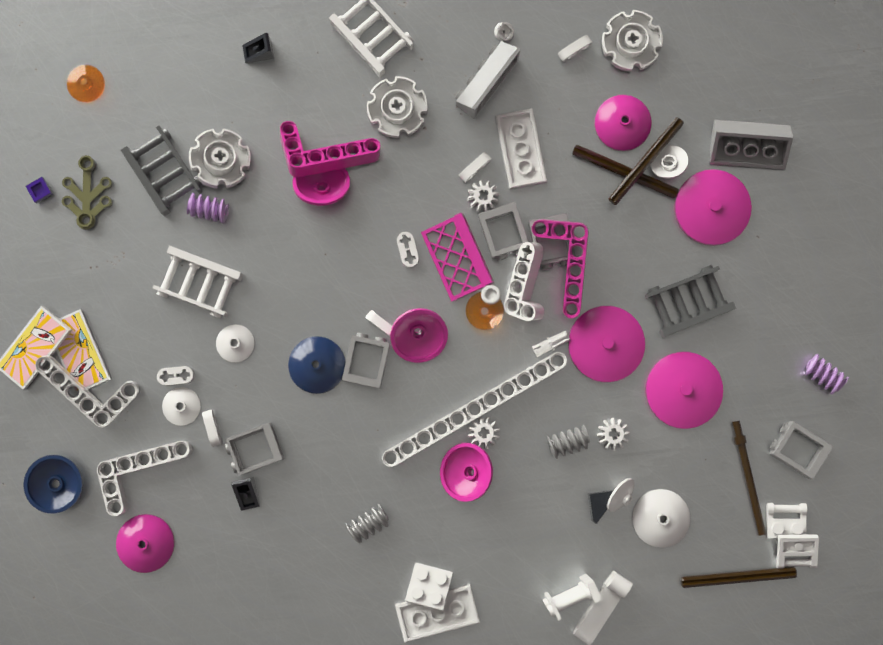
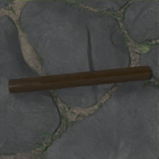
M676 117L611 194L608 200L613 205L619 203L684 124L683 120Z
M575 145L572 151L573 155L625 178L632 171V168L580 145ZM644 173L636 181L671 198H675L679 191L678 188Z
M788 567L783 569L689 576L681 578V586L683 588L790 579L797 577V570L794 567Z

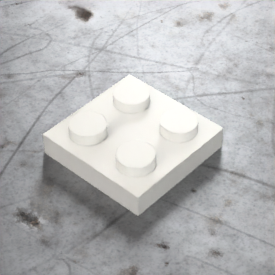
M415 563L405 601L444 611L453 572Z

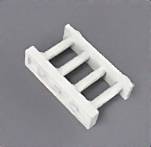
M360 0L343 16L340 15L338 17L333 13L329 17L331 25L379 77L385 74V63L405 45L410 50L413 49L414 40L407 32L403 33L375 0ZM369 4L375 13L358 28L350 30L346 26L347 22ZM381 18L388 26L368 44L365 43L363 45L359 40L360 35ZM394 32L400 40L380 58H375L372 54V49Z
M169 245L167 253L171 255L170 259L172 261L162 286L153 285V289L157 290V295L165 298L170 295L211 311L210 315L220 319L222 315L227 317L228 313L222 311L232 283H235V280L241 282L243 274ZM182 260L189 262L188 266L190 267L181 290L177 294L169 291V287L179 262L181 263ZM203 267L207 269V276L198 299L195 301L186 296L196 270ZM219 273L225 276V282L215 307L204 304L214 277Z
M585 574L579 577L581 582L578 583V586L551 598L548 592L544 593L546 598L543 599L547 610H549L551 617L555 616L558 621L561 620L560 611L586 599H592L594 603L601 601L602 598L595 582Z

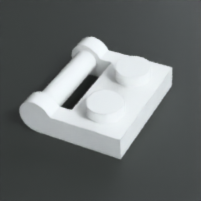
M767 503L766 538H778V535H807V504L774 505L773 503ZM799 513V519L773 518V514Z
M778 535L777 569L801 566L817 568L818 535ZM785 556H810L809 559H785Z

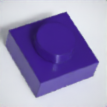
M43 177L25 186L35 203L53 194Z

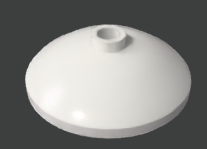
M656 489L645 493L636 502L632 512V523L636 534L642 541L654 547L665 548L677 544L684 538L690 526V512L687 504L678 494L665 489ZM663 515L666 516L664 523L660 521V517Z

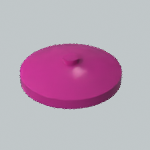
M704 170L692 175L680 187L675 199L674 211L679 227L690 239L703 245L717 246L734 240L744 231L751 217L752 205L746 187L734 175L722 170Z
M615 306L592 308L583 313L570 330V341H568L570 358L575 367L584 376L592 380L615 382L624 379L636 370L644 356L645 337L638 321L629 312Z
M677 352L662 358L651 369L646 381V399L653 414L663 423L680 429L695 428L708 422L718 411L723 399V383L718 370L708 359L692 352Z

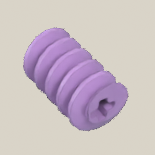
M192 193L187 205V215L189 213L191 217L197 215L199 219H202L205 215L206 220L212 218L214 222H217L220 218V222L223 224L226 222L229 212V203L225 205L224 199L221 200L220 204L217 201V197L210 202V196L203 200L202 194L196 199L195 193Z
M819 354L814 355L805 367L807 369L805 375L808 376L813 373L812 380L814 381L819 378L818 385L825 382V390L830 387L832 388L830 394L838 392L845 385L849 377L844 378L843 372L837 374L838 369L836 367L831 369V363L825 364L824 358L818 360Z

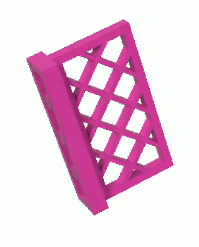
M463 213L456 214L454 217L421 232L452 302L494 283ZM452 222L456 226L454 236L444 233L446 226ZM433 231L440 233L437 244L430 242L427 234ZM443 235L453 238L449 249L440 246ZM455 240L463 242L464 248L462 253L452 250ZM438 247L448 251L444 261L436 257ZM451 252L461 255L457 266L447 263ZM463 257L469 258L472 262L469 271L460 268ZM446 265L456 268L452 279L444 275ZM458 269L468 272L465 283L455 280ZM470 275L478 276L481 284L475 287L467 285ZM456 282L464 285L461 293L454 296L451 290L453 283Z

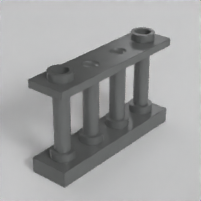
M157 126L156 128L160 135L136 150H131L126 146L121 149V152L160 213L166 216L171 213L168 208L171 206L170 203L194 188L199 194L203 191L200 188L202 183L197 180V176H192L170 141L172 136L168 130H163L160 126ZM165 141L170 151L148 165L141 166L138 162L140 156ZM173 157L177 159L180 164L178 168L156 182H151L148 177L151 171ZM185 172L190 182L169 196L161 197L158 193L160 188Z
M712 265L702 268V272L661 289L659 286L648 290L649 293L645 295V298H654L664 323V329L659 331L662 338L736 309L734 302L728 303L727 300H724L713 274L720 270L719 266L713 268ZM704 276L707 277L717 301V308L710 310L709 307H706L696 279ZM689 283L700 310L698 311L699 315L692 317L691 314L689 315L678 289L679 286ZM668 290H671L682 316L680 318L681 322L674 324L673 321L671 322L660 295Z

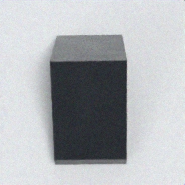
M264 33L242 45L245 63L274 59L272 42L268 33Z
M254 477L231 482L241 511L260 507Z
M614 490L588 493L591 521L595 524L598 523L607 511L608 500Z

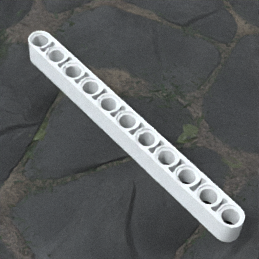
M561 352L551 354L388 449L382 456L383 463L388 467L398 465L566 366V356ZM553 357H561L563 360L562 365L555 366L553 364ZM537 366H544L546 368L544 376H539L536 373ZM520 376H528L530 383L527 386L521 385L519 382ZM505 385L513 387V393L509 396L505 395L502 391ZM488 395H495L497 399L495 405L487 404L486 397ZM472 404H477L480 407L479 414L472 415L469 407ZM455 414L463 416L464 421L462 424L456 425L453 423L452 418ZM440 423L445 424L447 427L446 433L442 435L436 432V426ZM422 433L429 434L430 441L428 444H422L419 441ZM405 443L413 445V452L411 454L403 452L402 448ZM390 452L394 453L397 457L396 462L393 464L386 461V455Z

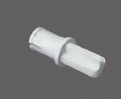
M563 331L551 338L546 337L547 340L532 346L536 357H539L550 350L555 351L554 348L570 341V337L566 331Z

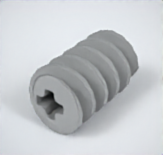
M582 425L581 431L578 427H575L574 434L570 429L567 430V436L563 432H560L559 438L556 434H553L552 441L547 436L551 452L556 459H558L559 452L563 456H566V450L573 454L574 447L580 452L581 445L588 449V443H590L584 425Z
M378 504V511L371 508L372 515L364 512L365 519L358 516V523L351 520L352 527L346 524L351 536L359 544L362 543L361 536L367 540L368 532L371 535H375V529L379 532L382 531L381 524L386 528L389 526V519L380 504Z

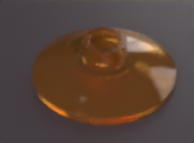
M91 65L76 67L67 78V89L70 95L80 102L94 101L104 90L105 81L102 73ZM87 79V83L82 85L81 81Z
M481 292L473 295L466 305L468 321L474 327L481 330H489L496 327L504 315L502 301L499 299L495 304H486L481 298ZM487 308L488 314L483 315L481 309Z

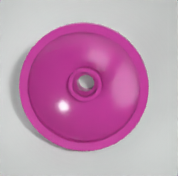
M617 95L607 99L599 107L595 117V130L599 139L613 150H633L645 142L651 131L652 120L648 108L642 101L633 96ZM626 117L628 122L623 123L621 119Z
M345 168L304 177H293V190L299 199L308 204L316 206L330 205L338 202L347 194L350 188V177Z
M423 308L412 309L396 319L391 328L390 340L394 351L402 359L421 363L435 358L443 351L448 340V330L444 320L436 312ZM417 328L421 329L419 332L414 331Z
M461 443L452 447L445 454L440 467V478L445 491L452 498L463 502L477 500L487 492L493 478V466L490 457L484 449L476 444Z
M150 514L138 515L126 521L120 528L116 539V549L120 560L129 569L140 573L153 572L163 567L171 558L175 545L174 535L170 526L163 519ZM140 541L145 542L146 545L144 548L140 547Z

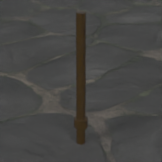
M740 420L732 422L735 432L734 441L735 445H738L758 535H766L745 445L747 443L746 437L743 435Z

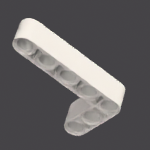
M42 356L35 363L37 371L89 420L101 428L109 425L138 395L140 390L139 385L135 381H127L103 405L52 356ZM43 359L50 362V368L47 370L41 367ZM57 373L64 375L65 381L63 383L56 381L55 375ZM132 385L135 388V394L128 395L125 392V387ZM71 386H75L79 389L78 396H72L70 394L69 390ZM91 400L94 405L93 409H86L84 401ZM112 400H120L122 404L121 408H113L111 404ZM105 413L108 421L105 423L100 422L98 414Z
M177 441L101 462L97 467V474L108 514L120 516L125 514L128 509L121 475L187 458L193 452L192 444L187 441ZM182 444L187 447V452L184 455L179 453V446ZM163 449L168 452V458L165 460L160 457V452ZM144 454L149 456V463L147 465H144L141 461ZM126 459L131 463L128 470L123 468V461ZM107 464L112 468L109 475L104 472V467ZM111 483L116 485V492L114 494L109 491ZM115 502L121 505L119 512H115L113 509Z

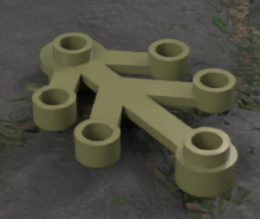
M85 155L78 161L79 167L83 170V192L75 185V181L72 178L65 177L62 180V185L82 202V210L74 204L75 201L70 196H64L62 204L77 216L76 222L81 229L89 230L96 223L95 217L104 208H109L112 205V199L108 196H102L100 202L93 209H91V202L105 189H110L113 182L110 178L103 177L100 183L91 191V171L95 168V161L90 156ZM90 161V167H85V163ZM71 180V185L66 186V181ZM105 180H109L108 186L103 185ZM67 199H71V203L69 205L65 204V201ZM104 199L109 200L107 205L103 204ZM89 217V223L84 224V219Z

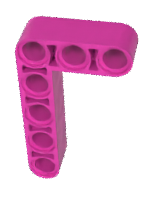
M285 121L280 126V138L289 173L293 177H304L374 163L380 158V142L374 138L303 151L296 124L291 121Z
M539 219L532 225V232L536 237L570 240L563 313L568 318H575L580 314L582 306L589 235L588 227L580 222ZM538 223H543L546 226L545 233L537 232L536 225ZM557 225L565 227L564 235H558L555 232ZM576 227H583L585 235L577 237L574 233ZM580 246L583 249V254L575 256L572 252L573 247ZM572 266H579L581 273L573 275L570 270ZM577 285L579 293L571 294L569 286ZM569 304H575L577 306V312L569 313L567 310V306Z

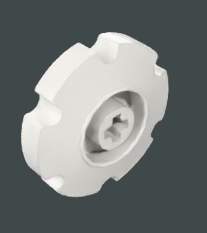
M633 10L631 15H626L623 11L610 19L606 25L609 32L603 33L601 43L604 55L613 58L611 62L613 66L620 70L631 72L635 66L639 70H643L654 63L659 55L656 50L661 49L663 45V35L659 25H652L653 17L642 11ZM632 38L635 44H632V41H629V39Z
M396 76L393 82L384 79L371 90L370 94L374 99L367 101V113L372 125H380L378 131L381 134L392 138H399L400 134L405 132L409 136L423 125L424 118L421 115L428 111L427 99L423 90H415L416 82ZM395 104L399 105L400 110L396 111Z
M214 129L201 133L195 139L197 147H191L189 151L190 169L192 172L196 171L199 173L197 180L214 189H217L220 184H223L225 188H230L240 183L245 177L243 170H249L251 161L249 147L241 145L242 137L227 129H222L220 133H216Z

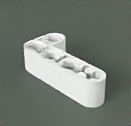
M525 242L521 245L504 303L506 313L525 321H537L544 316L543 306L530 300L544 253L543 246L540 243Z
M612 571L599 590L602 600L597 603L592 601L576 626L573 635L587 645H591L621 597L624 598L628 594L633 583L617 572Z

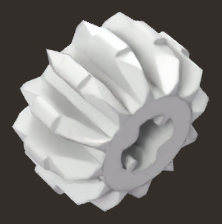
M482 180L479 181L480 187L475 183L472 184L474 190H468V193L472 196L467 198V201H474L470 207L474 208L477 205V212H480L481 208H484V212L488 211L487 207L491 210L495 207L492 203H499V200L495 197H498L500 194L499 192H494L497 187L494 185L489 188L490 181H487L486 186H483ZM480 193H483V195L486 193L487 200H480Z
M479 417L480 424L478 425L473 420L472 423L476 428L468 427V430L474 431V434L467 435L468 438L475 436L471 443L475 444L478 440V446L481 447L482 443H484L485 449H488L487 442L489 441L494 446L496 443L492 440V437L495 439L500 438L498 435H493L494 432L500 431V428H492L496 425V421L489 425L490 417L486 418L485 423H483V418ZM482 427L489 431L485 439L478 435Z
M610 418V424L607 420L603 421L606 427L598 426V429L602 430L603 433H597V437L603 436L599 443L607 442L605 449H608L612 444V450L616 451V444L623 448L624 446L621 441L628 443L629 440L624 438V435H630V432L623 431L628 425L625 424L620 427L621 419H618L615 424V419ZM611 429H614V432H618L615 440H613L612 436H609V432H612Z

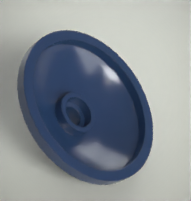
M315 336L302 340L294 347L289 357L288 369L291 379L300 389L313 394H321L334 389L341 382L346 361L342 350L335 342L325 337ZM318 361L319 367L314 368L312 366L313 362Z
M47 455L32 463L25 474L23 483L24 493L29 503L41 512L54 514L66 511L77 502L81 495L83 487L81 472L73 461L64 456ZM56 480L60 483L59 487L54 486Z

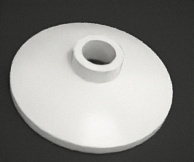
M667 145L650 164L652 172L660 178H675L686 170L688 156L682 148Z
M237 324L229 325L222 329L216 340V347L220 356L234 363L246 360L252 354L255 345L254 337L250 330ZM234 339L238 341L235 347L231 345V341Z
M179 387L167 393L163 400L162 410L169 422L180 426L188 425L198 417L201 410V402L193 390ZM180 402L183 403V409L181 410L177 408V404Z
M627 478L614 489L607 504V509L610 512H615L624 505L630 504L633 499L631 495L634 489V480Z

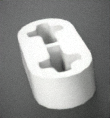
M585 35L562 49L558 56L562 62H566L587 49L593 42L588 35Z
M483 152L459 174V177L465 183L468 182L492 158L486 152Z
M402 232L397 237L401 260L405 267L413 268L419 262L415 241L412 234ZM403 236H406L407 239H411V241L408 242L409 248L407 249L405 248L404 243H400V241L403 240ZM408 251H410L412 257H416L413 260V264H409V261L405 262V259L408 258Z
M371 310L365 318L390 336L392 325Z
M187 366L163 368L157 373L158 382L166 386L188 384L195 377L192 368ZM184 370H186V372L190 373V376L185 380L183 377H178L177 374H183ZM166 371L167 374L174 375V378H169L168 382L161 378L165 375Z
M213 410L202 412L211 446L222 445L221 435Z

